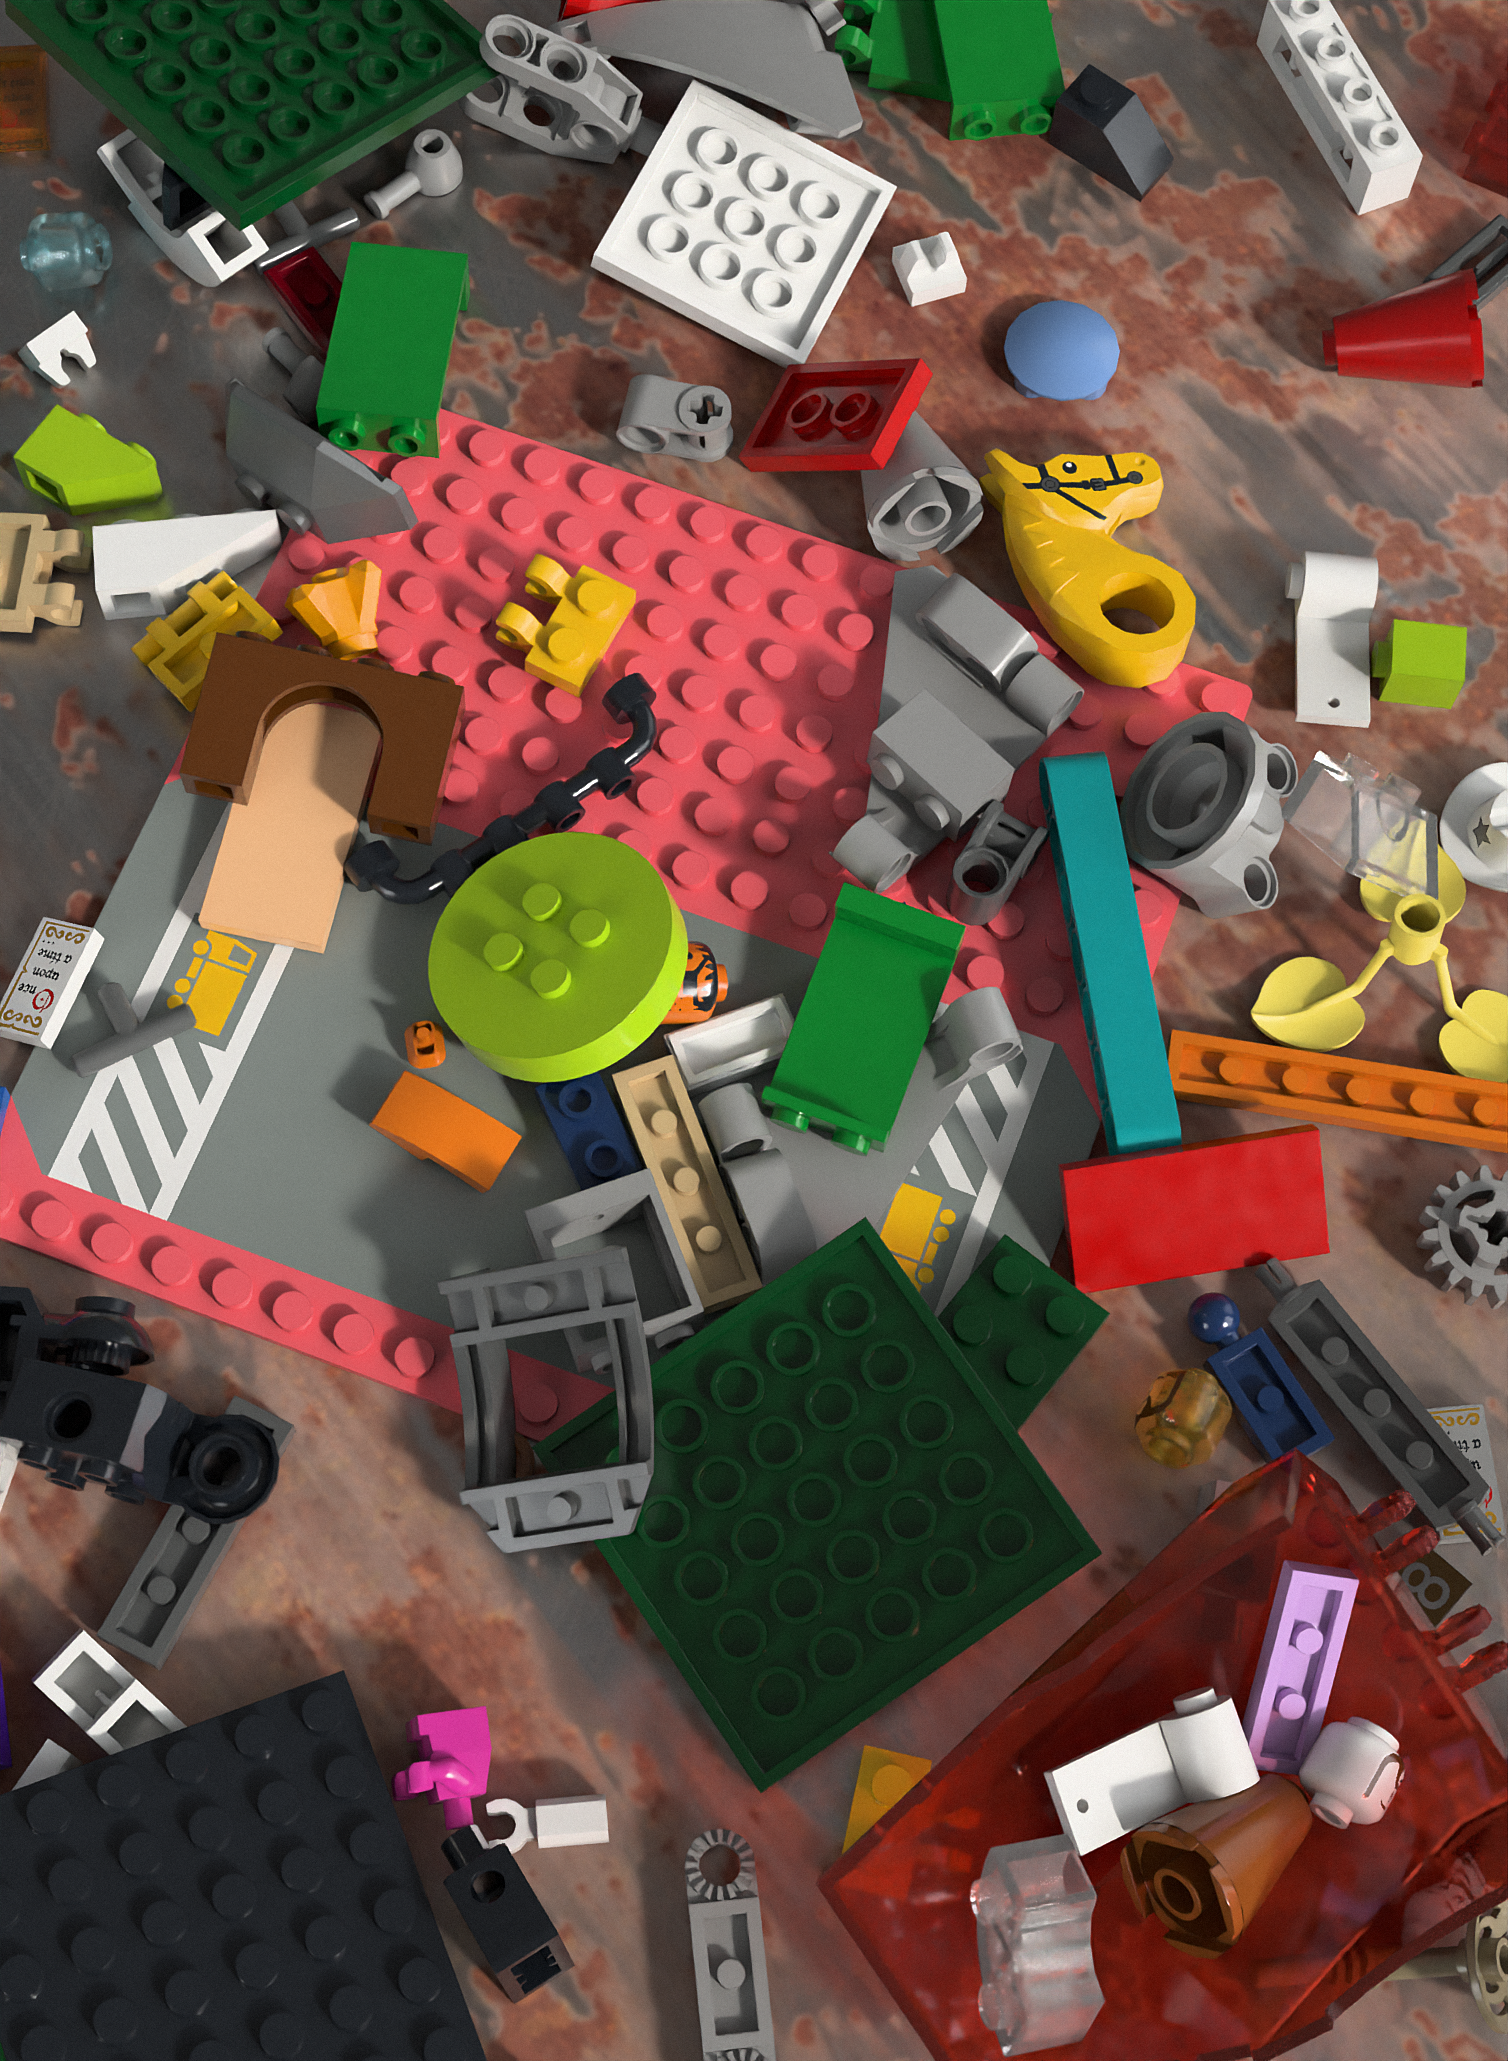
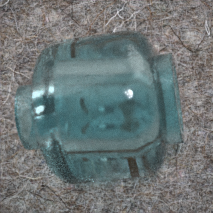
M67 211L38 215L29 224L26 237L20 243V258L23 267L27 272L33 274L36 281L42 287L50 291L96 286L112 263V243L107 229L101 223H97L85 211Z

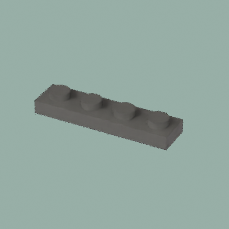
M234 1395L224 1414L245 1415L262 1423L275 1439L280 1459L296 1432L293 1424ZM241 1462L232 1464L225 1471L221 1486L230 1483L236 1478L240 1471ZM171 1504L96 1636L105 1643L161 1671L247 1518L231 1524H208L188 1515L182 1506Z

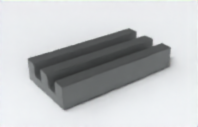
M1501 213L1425 277L1422 284L1459 271L1501 234L1504 235L1507 240L1473 268L1478 284L1508 258V219ZM1508 264L1478 289L1479 299L1473 300V304H1476L1478 312L1508 287Z

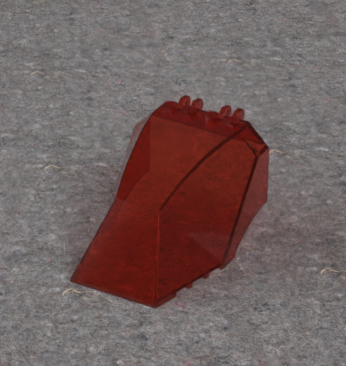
M1296 1447L1234 1481L818 1877L816 1886L935 2061H1234L1252 2057L1253 2061H1269L1332 2030L1334 2021L1409 1960L1449 1933L1508 1900V1751L1490 1710L1474 1688L1478 1684L1492 1678L1493 1675L1506 1670L1508 1667V1643L1502 1640L1489 1644L1485 1648L1483 1647L1472 1653L1459 1665L1450 1650L1482 1634L1485 1629H1488L1493 1618L1485 1606L1482 1607L1478 1604L1452 1615L1435 1629L1397 1572L1435 1549L1440 1538L1433 1527L1425 1525L1415 1528L1395 1539L1384 1551L1373 1534L1390 1526L1392 1523L1400 1521L1411 1512L1417 1503L1409 1491H1405L1403 1488L1396 1490L1388 1496L1373 1502L1359 1514L1338 1481ZM1284 1560L1350 1569L1359 1579V1584L1321 1730L1332 1722L1347 1723L1348 1719L1352 1716L1369 1720L1380 1726L1399 1743L1397 1753L1404 1762V1778L1383 1817L1375 1823L1365 1825L1350 1822L1346 1829H1341L1328 1824L1311 1811L1312 1827L1236 1945L1216 1959L1195 1958L1174 1948L1162 1937L1170 1929L1154 1912L1144 1919L1135 1907L1123 1880L1120 1857L1123 1848L1131 1842V1836L1138 1828L1082 1856L1072 1857L1044 1772L1176 1710L1173 1703L1174 1698L1203 1687L1212 1686L1216 1696L1230 1695L1242 1726ZM1257 1770L1259 1777L1264 1774H1276L1296 1783L1304 1791L1310 1804L1312 1798L1301 1786L1299 1775ZM1187 1803L1159 1818H1162L1166 1815L1174 1813L1195 1803Z

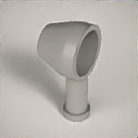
M427 129L420 132L408 151L405 163L406 171L379 190L370 191L364 196V201L372 215L378 220H382L389 215L391 209L416 192L427 196H441L450 193L460 184L463 176L462 160L457 148L449 137L440 130Z
M276 327L271 329L263 338L262 348L269 356L277 358L293 374L282 396L307 424L318 420L316 405L324 366L314 356H307L291 340V336L283 328Z

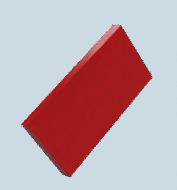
M1313 1123L1058 1164L1071 1284L1084 1294L1267 1264L1268 1260L1275 1257L1279 1261L1330 1253L1320 1131Z

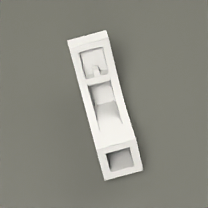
M127 129L101 146L96 152L131 201L128 208L140 225L171 261L196 282L207 287H216L269 250L253 225L239 232L214 207L207 209L175 230L170 231L163 224L162 177L164 161L130 129Z

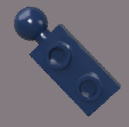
M599 1071L580 1078L547 1082L535 1087V1095L579 1192L643 1170Z
M1217 1292L1205 1293L1197 1297L1188 1310L1187 1322L1189 1329L1199 1341L1216 1345L1219 1352L1207 1358L1202 1366L1275 1477L1279 1476L1329 1446L1335 1440L1334 1435L1263 1328L1260 1327L1242 1338L1237 1331L1240 1325V1313L1237 1305L1231 1298Z

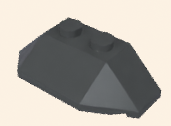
M233 377L225 385L226 456L238 475V478L234 481L236 487L250 502L258 507H262L266 502L276 509L279 517L293 531L303 535L308 530L327 544L407 531L417 524L418 519L402 486L386 476L384 477L243 385L236 378Z

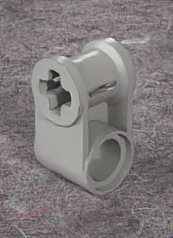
M638 375L630 380L616 436L625 447L633 451L646 454L660 453L695 459L700 462H714L727 455L733 445V429L730 424L732 418L731 402L721 389L713 386H700L671 381L656 375ZM708 401L712 403L713 412L708 411ZM704 436L705 447L700 445V437Z

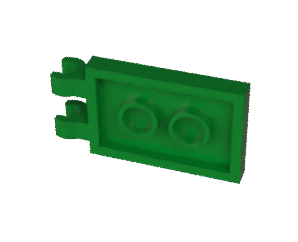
M844 0L846 4L843 18L847 25L838 29L834 48H836L835 52L839 53L842 57L846 71L869 73L868 87L951 102L932 0ZM871 26L869 37L857 27Z

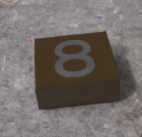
M1419 1538L1374 1590V1593L1423 1636L1428 1637L1473 1583Z

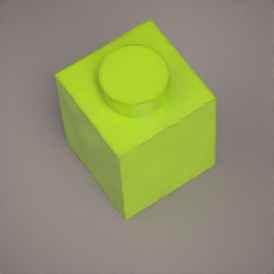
M1394 619L1385 640L1375 642L1371 656V677L1380 678L1379 701L1451 709L1465 682L1467 627Z

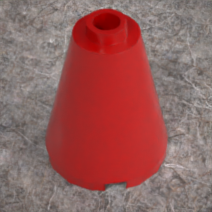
M1473 268L1453 272L1332 317L1333 329L1322 331L1325 366L1336 365L1337 375L1341 377L1469 389L1483 387V334L1481 318H1478L1477 306L1473 304V300L1479 299Z

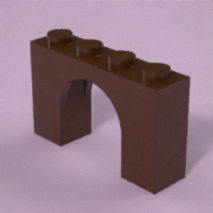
M238 631L235 633V636L216 633L179 771L186 793L248 806L262 749L268 734L275 724L291 711L308 704L322 702L340 704L352 708L365 716L378 730L383 741L382 756L367 811L370 833L432 846L466 708L464 686L456 685L452 678L437 672L423 671L418 676L394 671L390 664L378 659L360 658L356 663L333 658L332 653L314 645L301 644L296 649L274 645L270 639L255 632Z

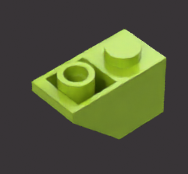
M56 404L13 456L24 487L72 516L154 502L163 493L156 469L157 463L144 447L132 441L124 444L109 435L105 428L90 415L79 413L77 416Z

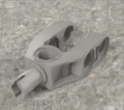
M510 14L498 15L492 18L479 41L482 58L490 67L501 73L487 82L497 91L499 100L487 103L476 98L472 92L457 100L461 110L473 120L551 155L610 164L614 163L620 151L626 152L628 148L649 157L666 126L641 116L642 109L639 108L643 92L599 53ZM496 35L510 36L519 44L521 54L518 56L504 55L494 46L492 38ZM559 59L566 62L573 69L575 78L568 81L556 78L548 70L547 61ZM527 105L540 106L549 114L551 124L548 126L534 125L526 118L523 108Z

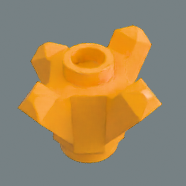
M365 559L349 566V571H347L346 567L330 569L314 575L311 578L312 584H302L297 588L290 589L284 606L320 641L323 649L332 653L333 658L350 661L371 654L379 649L375 639V635L378 632L375 618L382 571L374 563Z

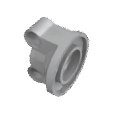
M1203 712L1174 725L1148 749L1132 773L1120 805V823L1128 857L1192 897L1199 909L1209 918L1218 919L1270 908L1278 894V880L1276 871L1269 861V855L1279 842L1284 827V811L1279 799L1289 797L1295 791L1298 783V770L1292 753L1286 746L1280 743H1267L1260 738L1255 729L1227 712Z

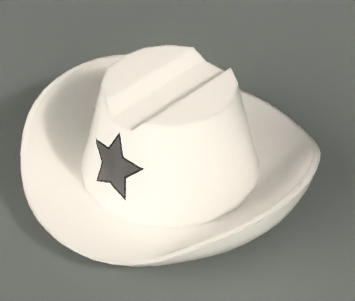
M1508 762L1489 764L1467 775L1449 796L1440 820L1442 849L1455 862L1463 878L1482 887L1508 893Z

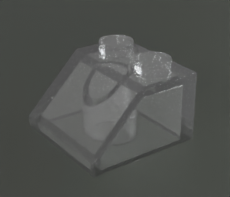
M1319 750L1281 809V817L1346 872L1403 897L1411 894H1426L1438 900L1437 816L1417 801L1422 791L1411 782L1392 772L1388 774L1385 780L1378 778L1381 772L1376 767L1352 753H1347L1342 761Z

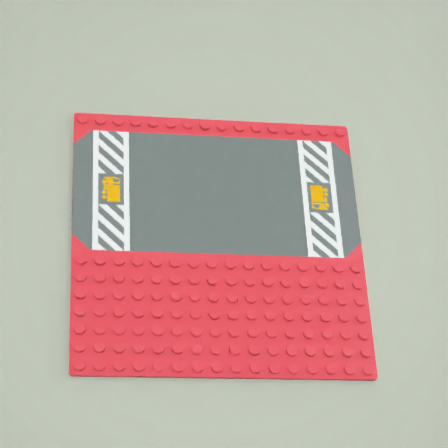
M440 408L438 418L441 445L439 458L424 456L404 457L396 453L360 449L353 451L344 450L384 477L386 476L402 486L418 522L411 530L332 544L325 543L308 530L303 535H300L290 528L255 599L275 619L284 632L272 644L296 649L301 644L322 648L320 641L284 606L290 589L297 588L302 584H312L311 578L318 573L339 567H346L347 571H349V566L366 559L374 563L382 571L375 618L378 630L375 639L379 649L360 658H373L390 664L394 671L418 676L420 672L432 671L449 676L455 681L456 685L464 686L466 706L432 846L370 833L367 811L382 756V744L352 855L373 841L383 840L400 861L399 868L394 874L396 877L403 880H412L430 870L433 862L445 852L455 848H464L481 837L485 828L497 818L507 814L513 816L533 803L537 794L549 784L560 780L565 782L585 769L588 761L598 752L608 747L617 748L626 742L633 733L632 723L617 724L603 706L602 699L616 682L630 674L641 673L656 692V699L650 706L657 719V737L652 750L638 764L630 768L637 779L629 790L612 800H607L599 789L580 801V804L586 811L585 815L575 826L565 832H587L616 839L638 851L654 867L681 911L688 941H698L706 944L711 949L716 964H724L728 977L727 995L723 1002H716L710 1018L783 993L795 1021L834 921L835 904L843 883L846 882L872 892L828 853L829 851L834 852L845 833L858 820L863 818L866 813L872 773L870 765L866 761L872 732L878 726L894 576L896 571L907 570L908 568ZM536 554H541L554 560L573 578H575L579 569L584 564L636 590L634 606L579 698L526 672L525 659L528 654L511 648L496 639V634L500 629V626L496 624V619L507 601L529 611L544 626H546L557 608L556 605L537 599L525 591V586L530 578L525 576V572ZM988 596L1031 634L1038 645L1037 651L1044 655L1085 690L1080 703L1070 716L1013 774L1007 797L1001 802L1004 804V812L1034 829L1040 826L1047 828L1039 784V762L1041 758L1104 751L1109 763L1120 818V805L1132 773L1148 749L1174 725L1203 712H1227L1244 722L1253 696L1251 688L1244 683L1180 662L1167 679L1141 688L1106 684L1087 673L1051 638L1034 611ZM360 658L353 659V660H350V661L357 663L358 659H360ZM322 702V703H315V704H320V705H325V706H329V707H334V708H339V709H344V710H349V711L357 712L356 710H354V709H352V708H349V707H347V706L340 705V704H335V703H323V702ZM188 735L93 927L104 938V941L51 1050L38 1046L34 1047L10 1096L0 1136V1240L463 1415L457 1370L449 1336L455 1331L447 1295H440L438 1282L486 1268L493 1270L538 1261L527 1233L524 1211L579 1192L535 1095V1087L547 1082H530L514 1079L488 1068L467 1050L440 1015L430 990L428 958L435 928L445 907L451 900L445 891L419 904L400 905L384 899L374 889L367 892L358 891L346 874L324 954L202 928L198 919L233 803L186 793L179 771L189 738ZM546 823L528 835V837L533 839L553 834L555 831ZM977 824L956 843L947 837L918 864L879 894L966 926L963 943L932 1023L942 1016L948 1006L959 997L980 988L997 987L1004 997L1022 1039L1021 1044L1024 1049L1014 1059L969 1080L874 1227L936 1317L939 1316L1004 1234L1045 1265L1050 1266L1065 1224L1058 1164L1087 1160L1102 1120L1049 837L1033 867L1024 879H1020L999 914L986 924L968 925L958 921L951 915L947 907L946 894L956 859L969 842ZM1127 855L1152 979L1183 891L1150 872ZM978 881L965 883L970 890L978 893L990 891L988 886ZM110 982L121 984L139 1023L183 1003L189 1004L197 1020L194 1027L85 1078L78 1076L70 1060L71 1056L116 1035L97 996L99 989L103 985ZM418 1021H435L441 1025L443 1030L446 1058L436 1067L426 1069L415 1068L408 1061L404 1036L405 1030L409 1025ZM660 1024L636 1049L612 1065L599 1070L642 1167L643 1164L612 1086L611 1075L668 1056L664 1045V1034L693 1024ZM777 1066L689 1097L717 1170L720 1161L700 1113L699 1102L708 1094L737 1083L751 1084L755 1094L762 1092L765 1085L770 1087ZM406 1070L445 1089L522 1136L489 1191L479 1192L430 1158L421 1161L369 1126V1123L403 1071ZM643 1217L554 1248L558 1258L601 1250L610 1245L626 1246L642 1322L678 1310ZM740 1303L704 1315V1328ZM605 1321L582 1325L588 1342L607 1335ZM563 1328L505 1339L512 1377L516 1432L523 1435L527 1440L539 1443L616 1389L614 1372L599 1375L595 1373L594 1369L579 1374ZM657 1346L648 1349L649 1365H652L669 1352H659Z

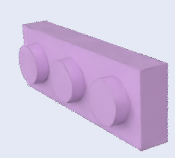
M1284 1560L1242 1723V1729L1257 1770L1299 1775L1300 1767L1319 1737L1359 1584V1579L1350 1569Z

